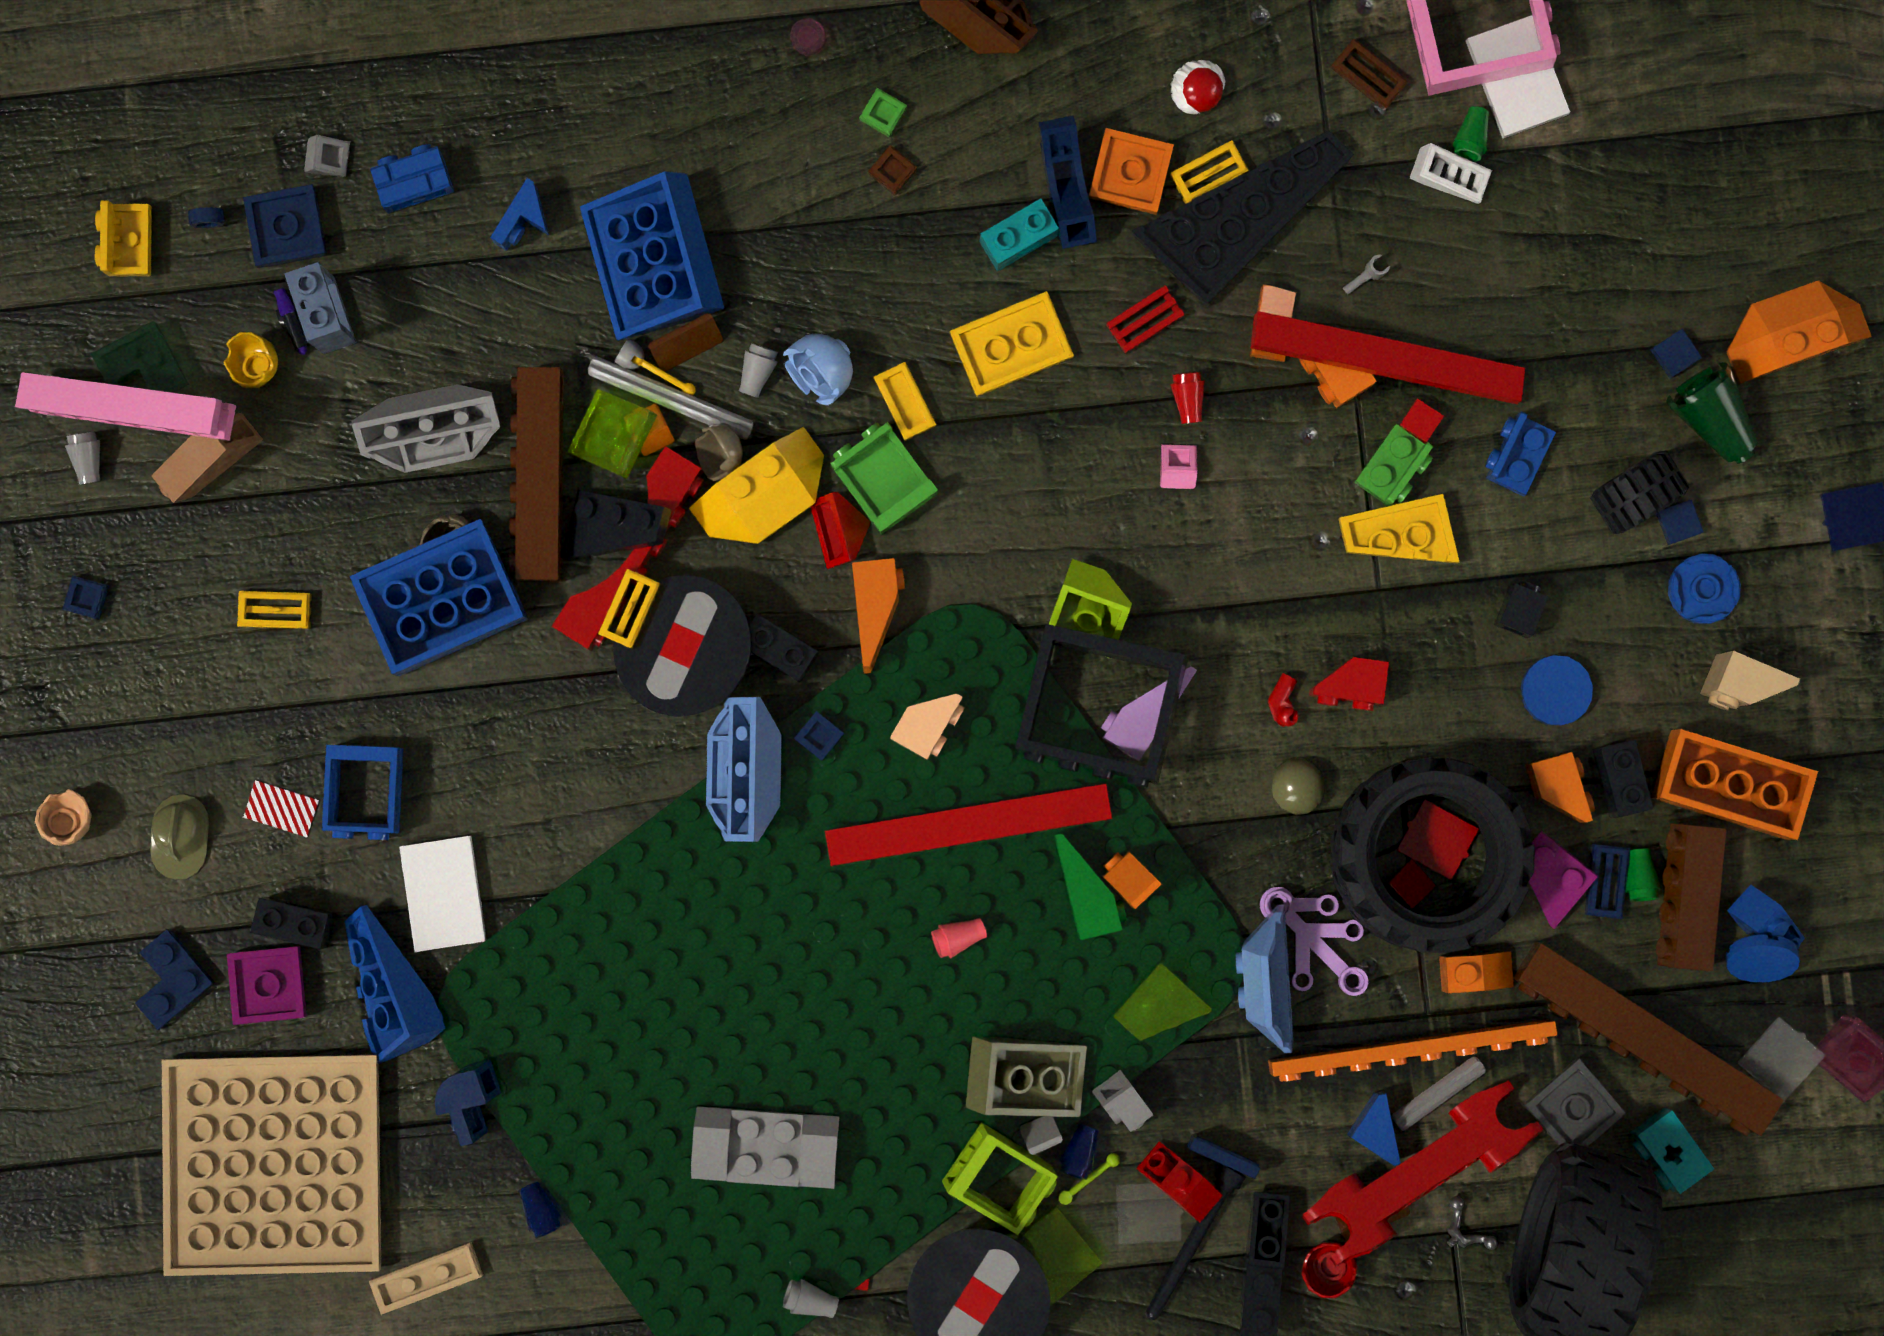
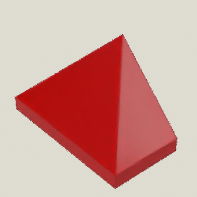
M832 492L817 498L816 503L811 506V511L826 568L831 569L854 561L871 521L838 492Z

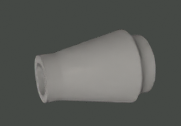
M751 343L749 351L745 350L740 392L759 398L762 388L778 363L775 360L777 351Z
M89 432L66 436L68 445L64 446L77 474L79 484L101 481L99 475L100 440L96 439V433Z
M800 1279L799 1282L791 1280L785 1292L783 1308L789 1309L791 1314L833 1318L838 1307L839 1297L832 1296L803 1279Z

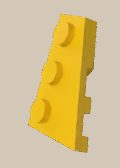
M1443 494L1344 516L1338 519L1346 553L1460 563Z

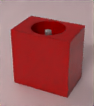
M1417 398L1399 426L1425 444L1444 415Z

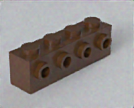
M1670 823V832L1666 837V848L1668 850L1667 866L1663 872L1664 898L1659 910L1661 930L1660 938L1656 944L1657 965L1679 969L1713 971L1726 829Z

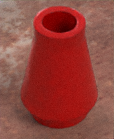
M1201 372L1173 374V383L1170 386L1179 410L1181 424L1202 422L1205 380H1201Z

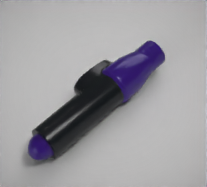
M285 288L274 291L278 307L276 310L277 318L283 329L287 328L295 351L304 355L307 353L308 343L297 318L295 307L287 296Z

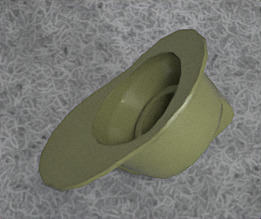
M185 794L173 795L162 801L155 810L151 827V859L156 869L167 878L175 880L188 879L198 873L204 865L207 855L209 818L204 805L195 797Z

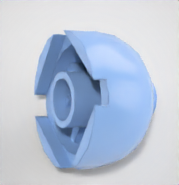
M818 333L809 334L793 343L784 351L783 356L788 355L789 357L784 364L790 377L806 395L810 393V389L818 395L819 398L816 402L819 404L830 405L849 387L853 375V366L849 356V348L840 339H834L828 335Z

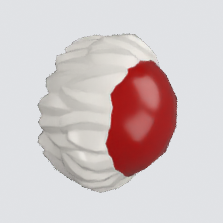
M1206 60L1191 61L1185 63L1173 75L1174 78L1171 82L1172 99L1177 107L1187 114L1209 111L1216 107L1222 98L1225 77L1222 69L1217 64Z

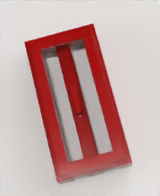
M1164 285L1107 322L1106 326L1126 354L1182 318L1185 314L1178 307L1167 286ZM1164 298V303L1121 331L1117 329V326L1158 299ZM1170 308L1173 314L1127 343L1124 337Z

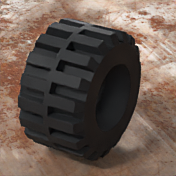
M1664 450L1648 456L1606 482L1593 492L1590 499L1612 534H1621L1677 501L1686 494L1690 485L1668 451Z

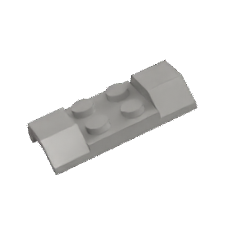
M697 1106L693 1131L691 1179L834 1189L840 1116Z

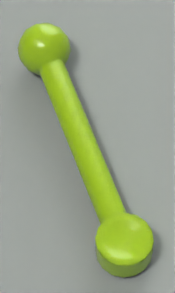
M1116 1153L1109 1154L1106 1162L1070 1190H1062L1058 1196L1060 1203L1064 1205L1070 1204L1073 1199L1072 1196L1108 1168L1118 1166L1120 1164L1119 1155Z

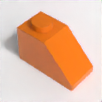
M1117 852L1103 866L1107 872L1102 877L1134 909L1161 885L1158 879L1130 852H1127L1124 856Z
M1511 951L1439 956L1442 992H1478L1514 987Z

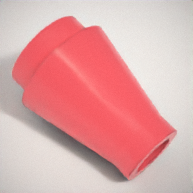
M980 918L938 925V929L931 931L933 943L940 958L946 956L953 958L976 942L987 938L984 924Z

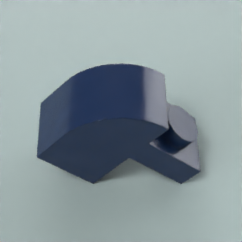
M491 1059L463 1067L447 1078L440 1085L436 1093V1114H450L451 1127L458 1137L460 1146L472 1144L488 1132L480 1105L488 1103L502 1093Z

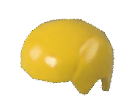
M239 332L227 341L226 345L229 353L223 363L230 373L233 382L244 388H260L274 377L278 368V356L271 342L254 332Z

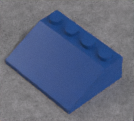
M664 171L580 206L617 341L692 321L706 313H714L724 309L687 174Z
M482 519L349 576L389 669L396 676L404 675L529 620L515 586Z

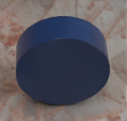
M211 207L191 209L188 211L189 225L194 228L220 227L225 223L224 210Z

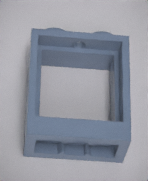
M317 262L284 273L308 343L322 354L357 343L335 277ZM303 301H304V304H305L306 309H302V308H301V303H302Z

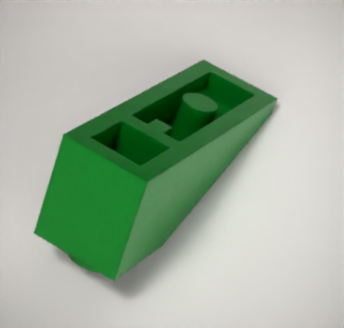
M1062 833L1054 835L1079 939L1084 940L1121 931V922L1127 921L1122 900L1115 901L1114 894Z

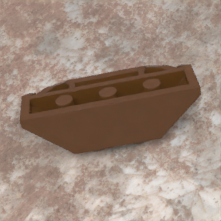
M919 0L922 11L977 54L1018 53L1038 32L1036 25L1032 23L1031 15L1023 0Z

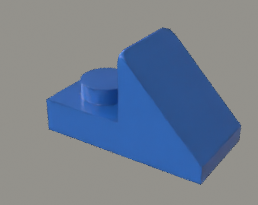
M529 178L523 183L490 237L494 244L505 251L509 249L511 244L516 246L525 232V227H523L525 222L549 235L538 188Z

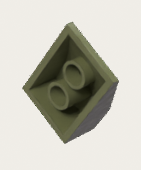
M972 1036L966 1108L984 1115L1080 1117L1087 1046L1005 1037Z

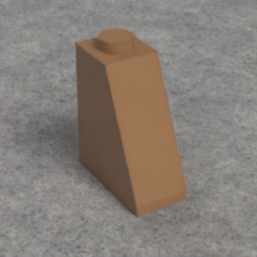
M237 413L234 415L230 441L191 435L151 476L159 485L162 494L173 503L189 499L256 447L263 439L242 413Z

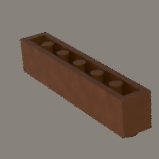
M517 367V377L511 378L512 398H517V412H511L510 424L511 432L517 434L516 447H511L510 450L511 468H516V482L510 483V502L516 503V517H511L509 524L510 538L515 539V553H510L509 571L510 574H515V580L518 582H562L564 372L560 367Z

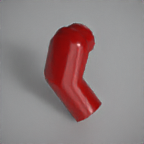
M1282 673L1270 694L1268 705L1277 724L1283 727H1291L1297 723L1299 715L1297 711H1294L1289 696L1298 681L1285 673Z

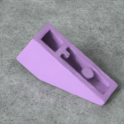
M1192 666L1185 670L1179 698L1197 671ZM1167 681L1122 707L1118 713L1112 710L1101 726L1106 731L1102 739L1139 761L1154 738Z

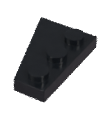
M578 490L561 558L571 561L577 560L582 556L605 555L610 551L622 549L628 551L662 545L671 509Z

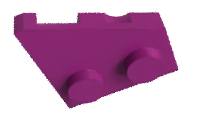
M1541 830L1531 843L1535 846L1534 873L1529 882L1549 925L1555 929L1596 880L1598 875Z

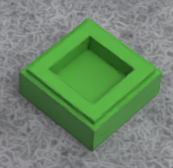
M877 88L860 115L859 120L890 138L907 110V105Z

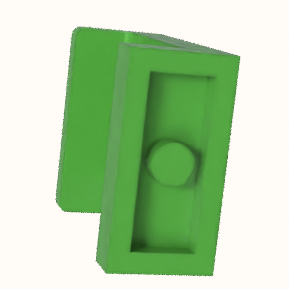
M877 422L861 434L864 438L854 447L848 443L833 454L835 460L831 463L832 469L881 535L938 494V489L923 473L893 432L888 422L883 426Z

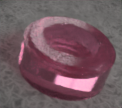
M805 18L793 25L790 32V40L798 53L812 56L823 49L826 35L824 28L818 21Z

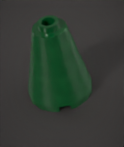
M1722 362L1718 363L1722 368L1721 370L1713 372L1711 367H1708L1686 380L1676 388L1679 395L1674 400L1669 395L1666 403L1675 414L1727 462L1735 461L1737 464H1740L1755 454L1754 448L1758 442L1732 369L1728 363Z

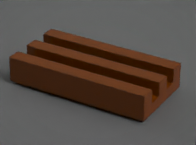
M1354 38L1330 67L1384 111L1408 83L1406 79ZM1354 51L1396 85L1394 89L1352 57L1350 53ZM1345 61L1348 65H1350L1353 69H1355L1358 73H1360L1363 77H1365L1368 81H1370L1373 85H1375L1378 89L1385 93L1387 97L1384 98L1381 94H1379L1376 90H1374L1371 86H1369L1366 82H1364L1360 77H1358L1355 73H1353L1342 63Z

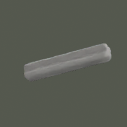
M1471 1057L1393 1113L1391 1117L1394 1123L1402 1131L1408 1129L1486 1072L1484 1065L1477 1057Z

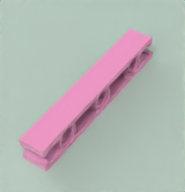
M24 372L21 373L15 404L17 408L28 409L36 414L230 441L236 405L222 403V400Z

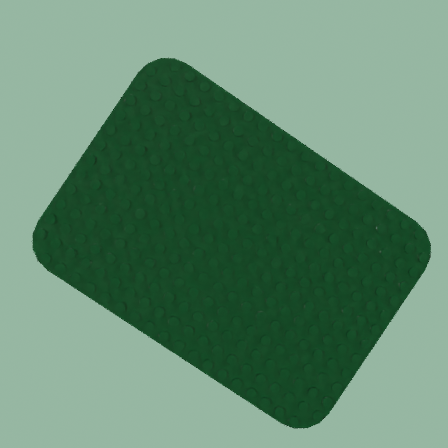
M970 604L945 606L923 616L881 647L872 673L864 674L863 663H859L778 723L776 726L782 735L780 807L758 842L724 840L721 835L722 831L715 823L706 806V777L468 953L445 979L437 1001V1007L442 1013L443 1023L446 1028L440 1033V1036L450 1057L459 1069L472 1063L491 1059L502 1093L486 1103V1106L655 1336H792L817 1316L791 1314L789 1309L783 1308L785 1292L791 1280L799 1282L800 1279H803L828 1294L839 1297L840 1300L967 1205L948 1194L942 1180L981 1122L1028 1150L1020 1132V1127L1042 1116L984 1115L966 1108L972 1036L1005 1037L1087 1046L1080 1117H1053L1061 1134L1101 1104L1092 1090L1119 1070L1131 1082L1219 1016L1237 996L1243 974H1237L1236 952H1242L1244 939L1234 918L1136 786L1128 784L1127 777L1114 775L1113 780L1095 777L1092 775V769L1079 767L1078 772L1064 770L1057 767V761L1044 759L1043 764H1037L1023 759L1024 754L1019 753L1015 749L1038 655L1021 632L1000 613ZM1048 670L1031 741L1115 760ZM953 694L962 696L959 704L965 707L955 726L950 723L946 726L942 736L946 737L947 740L937 757L930 754L928 760L890 739L907 707ZM816 711L844 733L823 761L794 739ZM1106 784L1112 819L830 866L825 835L827 830ZM1062 833L1114 894L1115 901L1122 900L1127 921L1121 922V931L1084 940L1079 939L1054 835ZM1117 852L1122 856L1130 852L1161 883L1136 909L1131 908L1102 877L1107 872L1103 866ZM977 918L982 920L987 938L976 942L953 958H949V956L940 958L934 946L931 931L938 929V925L969 921ZM697 1106L840 1116L835 1188L792 1187L691 1179L693 1131ZM996 1146L969 1188L981 1194L1023 1162Z

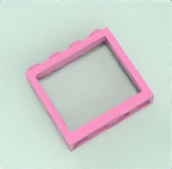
M1406 0L1428 96L1551 69L1555 64L1557 55L1561 53L1557 34L1551 35L1549 22H1552V10L1549 1L1529 0L1541 50L1443 72L1426 0Z

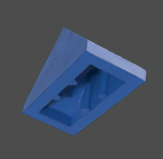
M1382 1091L1374 1092L1347 1135L1393 1166L1401 1164L1387 1095Z

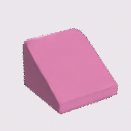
M1161 444V488L1194 489L1197 480V445Z

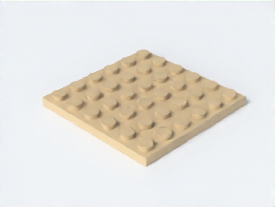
M377 1055L178 1058L162 1060L164 1276L372 1272L381 1270L379 1064L377 1063Z

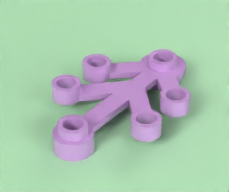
M1273 887L1266 890L1260 899V910L1263 916L1266 918L1273 910L1271 908L1272 900L1280 898L1285 905L1286 924L1295 932V972L1291 976L1292 986L1299 991H1307L1312 987L1313 976L1310 973L1311 948L1339 977L1338 984L1344 993L1351 996L1362 994L1368 987L1367 974L1360 968L1349 967L1320 937L1345 938L1349 941H1357L1363 936V926L1356 920H1347L1344 923H1305L1295 913L1318 911L1322 915L1331 916L1339 908L1338 900L1332 895L1325 894L1319 898H1294L1290 891L1282 887ZM1326 898L1331 899L1334 904L1333 909L1329 912H1325L1321 908V903ZM1350 924H1356L1359 929L1355 937H1349L1346 933V928ZM1299 974H1306L1308 977V984L1304 987H1299L1296 984V977ZM1350 974H1355L1358 977V984L1353 988L1348 987L1346 984V978Z

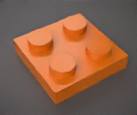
M1105 128L1089 199L1157 215L1174 144Z

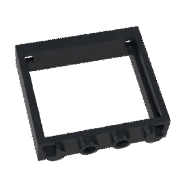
M1046 624L1015 749L1019 753L1024 754L1023 759L1037 764H1043L1044 759L1057 761L1058 768L1072 772H1078L1079 767L1092 769V775L1102 779L1113 780L1114 775L1127 777V783L1133 786L1148 788L1149 783L1158 785L1188 662L1185 654ZM1054 645L1170 671L1147 767L1031 741Z

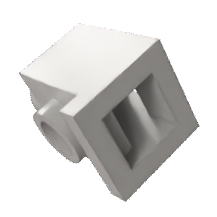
M1121 1070L1092 1090L1117 1125L1123 1121L1130 1132L1139 1129L1147 1119L1153 1116V1113Z

